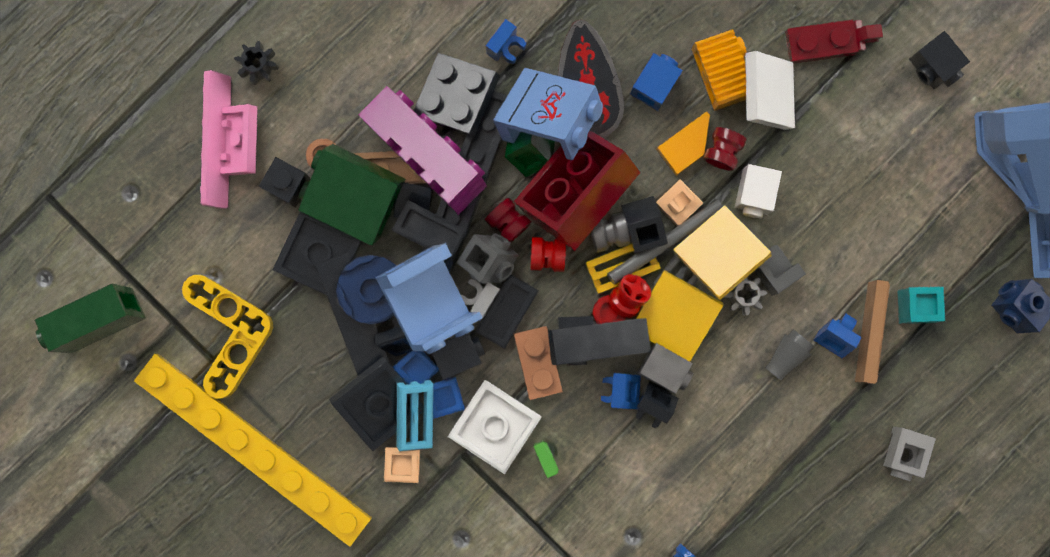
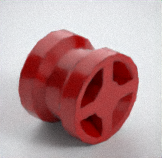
M628 274L622 278L618 287H615L610 293V306L617 314L623 317L636 316L641 306L645 305L651 297L650 286L641 277Z

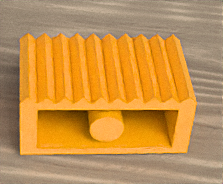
M732 29L695 42L691 50L714 111L746 100V66L744 56L747 52L743 39L736 37Z

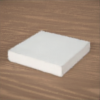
M758 51L746 53L747 121L784 130L795 128L793 62Z
M484 380L448 437L505 474L542 416L487 380Z

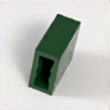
M335 144L323 150H318L311 163V168L314 169L311 180H306L300 190L299 198L302 199L298 210L372 246L381 238L406 179Z
M112 283L35 319L34 321L38 327L35 333L40 345L47 349L48 352L74 353L146 319L133 288Z

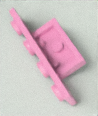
M210 70L204 72L201 205L224 209L228 208L229 175L256 173L257 106L250 104L231 106V77Z

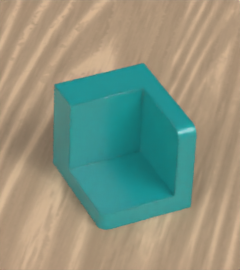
M909 287L898 290L899 324L945 321L944 287Z

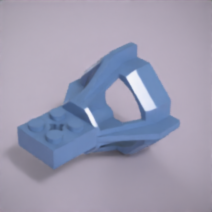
M1050 102L977 112L974 116L977 153L1024 202L1025 209L1029 212L1034 278H1050ZM1026 154L1028 162H1021L1017 155Z

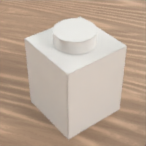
M748 164L742 171L735 208L743 210L742 214L745 216L759 219L763 218V214L768 215L773 212L782 171Z

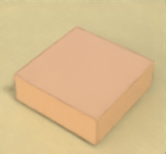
M386 447L384 482L419 483L420 449L399 451L397 447Z

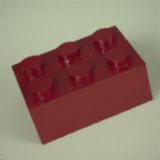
M589 130L585 145L579 148L573 160L566 158L563 148L560 146L514 200V203L533 223L576 251L641 172L624 150Z

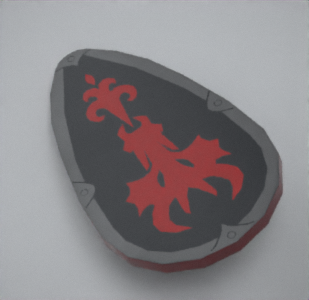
M577 20L572 24L565 37L560 54L558 76L596 86L603 104V110L599 120L593 123L590 131L604 138L618 127L623 117L624 99L621 84L609 51L598 32L587 21Z

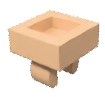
M681 179L656 202L658 208L676 226L686 221L703 204Z

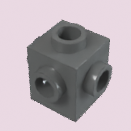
M474 234L457 263L479 283H502L511 275L514 269L513 264L519 255L509 247L511 243L499 234Z

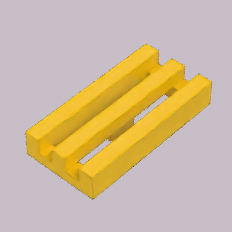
M632 244L585 263L597 294L618 286L619 282L615 285L612 282L601 285L599 279L606 277L607 273L622 263L596 272L595 266L633 252ZM655 257L649 261L651 266L632 274L642 277L660 270L661 267Z

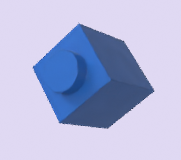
M653 53L633 85L630 95L659 111L683 70L678 68V63L673 58L665 54L658 56Z

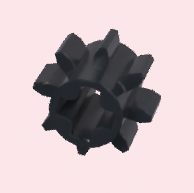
M260 41L256 42L255 47L248 48L243 44L242 48L244 51L241 57H234V60L243 66L237 73L241 78L250 74V82L253 85L258 83V79L265 78L266 81L270 82L271 78L269 75L271 71L279 69L275 62L270 61L275 56V52L272 48L263 52L264 48ZM256 58H258V60L261 63V66L259 68H255L254 64L252 63V61Z

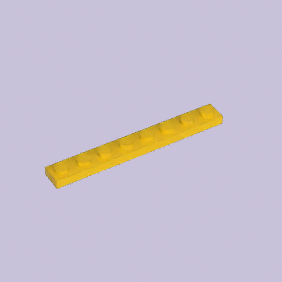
M154 354L135 378L134 382L349 547L372 519L371 516L218 399L210 397L205 392V389L159 354Z

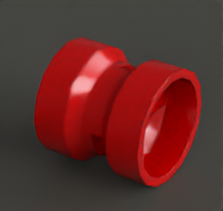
M532 237L530 270L541 271L543 268H551L554 272H564L566 245L557 238L553 241H545L543 237Z

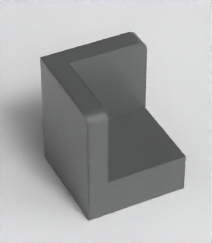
M778 245L769 248L772 256L754 271L771 296L779 294L806 275L798 263L794 265L790 263Z

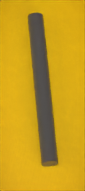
M716 200L666 234L667 245L639 252L607 273L609 280L612 284H617L624 276L632 274L693 233L719 211L723 205Z

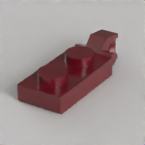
M846 20L788 28L785 31L789 59L793 64L853 56L858 52L865 51V44L879 42V39L883 38L881 24L862 27L861 20Z

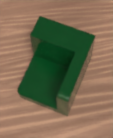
M520 132L514 143L507 142L504 157L525 177H528L541 170L552 157L555 141Z

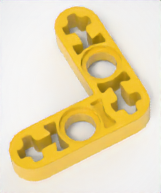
M193 275L188 277L183 284L182 294L190 304L234 330L203 380L205 392L210 397L215 399L227 398L236 391L271 335L273 321L266 312L214 280L203 275ZM204 282L203 289L216 295L218 289L220 293L213 301L203 296H197L195 299L196 292L192 289L193 285H201ZM231 298L236 302L237 310L233 316L226 318L221 315L219 306L224 299ZM212 302L211 308H208L207 305ZM245 307L249 308V311L244 314ZM243 314L255 320H258L261 316L263 318L261 324L265 328L263 332L256 331L252 334V326L247 322L240 321L239 326L235 323ZM240 344L246 348L248 356L243 363L235 364L230 359V350L233 346ZM223 362L229 368L238 370L236 376L234 373L227 375L224 381L228 385L226 390L220 389L217 392L214 390L216 388V384L213 382L214 377L221 378L227 370L221 368Z

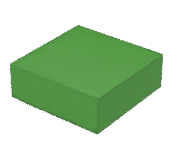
M542 440L533 444L547 478L558 474L559 469L547 442Z

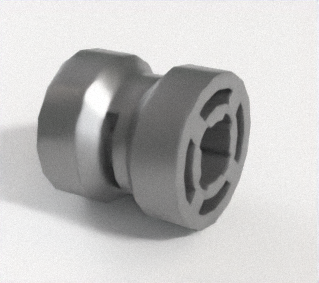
M622 212L611 215L609 221L601 219L591 231L597 253L607 251L609 246H613V243L618 247L630 245L629 232Z

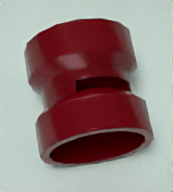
M716 127L712 135V145L714 147L706 150L703 160L719 169L734 171L738 163L735 155L743 150L747 139L733 130Z
M509 197L501 202L485 218L489 226L497 228L501 232V236L510 243L520 236L532 223L525 214H520L516 210V204Z

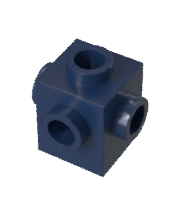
M1033 279L1011 280L1005 283L999 289V296L991 305L1000 315L1001 321L1011 327L1017 334L1040 332L1050 319V298L1045 293L1044 288Z

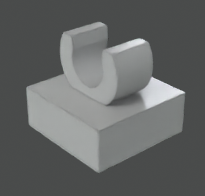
M470 279L468 284L477 289V295L473 299H468L463 295L461 297L465 305L473 306L470 312H480L484 318L500 289L490 283H487L483 289L479 282Z

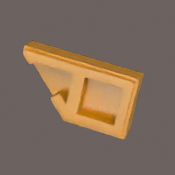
M707 111L656 149L676 176L704 156L710 114Z

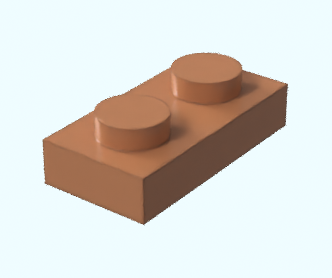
M547 326L514 334L530 400L563 392L557 366L551 363Z

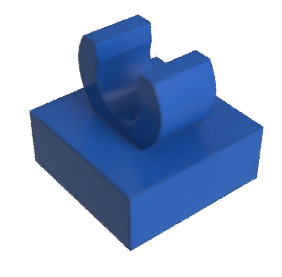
M505 19L486 44V54L495 61H498L503 54L506 62L514 64L516 57L509 53V48L516 45L520 49L525 50L526 42L523 38L517 36V27Z
M845 313L841 320L835 321L832 319L819 329L814 341L840 358H843L857 348L862 337L852 331L857 320Z
M614 373L613 377H604L602 382L612 384L613 387L612 395L601 396V401L611 403V408L638 409L641 376Z

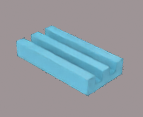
M426 380L421 384L417 381L410 382L409 385H405L404 382L397 383L396 447L399 451L429 449L433 447V383L431 380ZM424 392L423 441H418L419 393ZM407 394H410V442H406Z

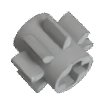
M745 278L723 297L726 299L730 298L732 305L729 311L742 308L743 316H747L750 313L749 306H753L758 310L763 308L758 300L760 296L766 295L767 291H760L758 287L760 278H756L753 281H747V278ZM743 287H745V291L752 294L751 298L746 299V303L744 298L737 295L738 291L743 290Z

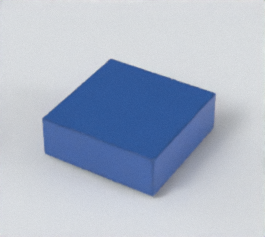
M424 351L408 352L393 367L407 385L414 381H417L419 384L424 383V381L430 380L439 371L438 366Z
M456 377L433 383V419L465 410Z

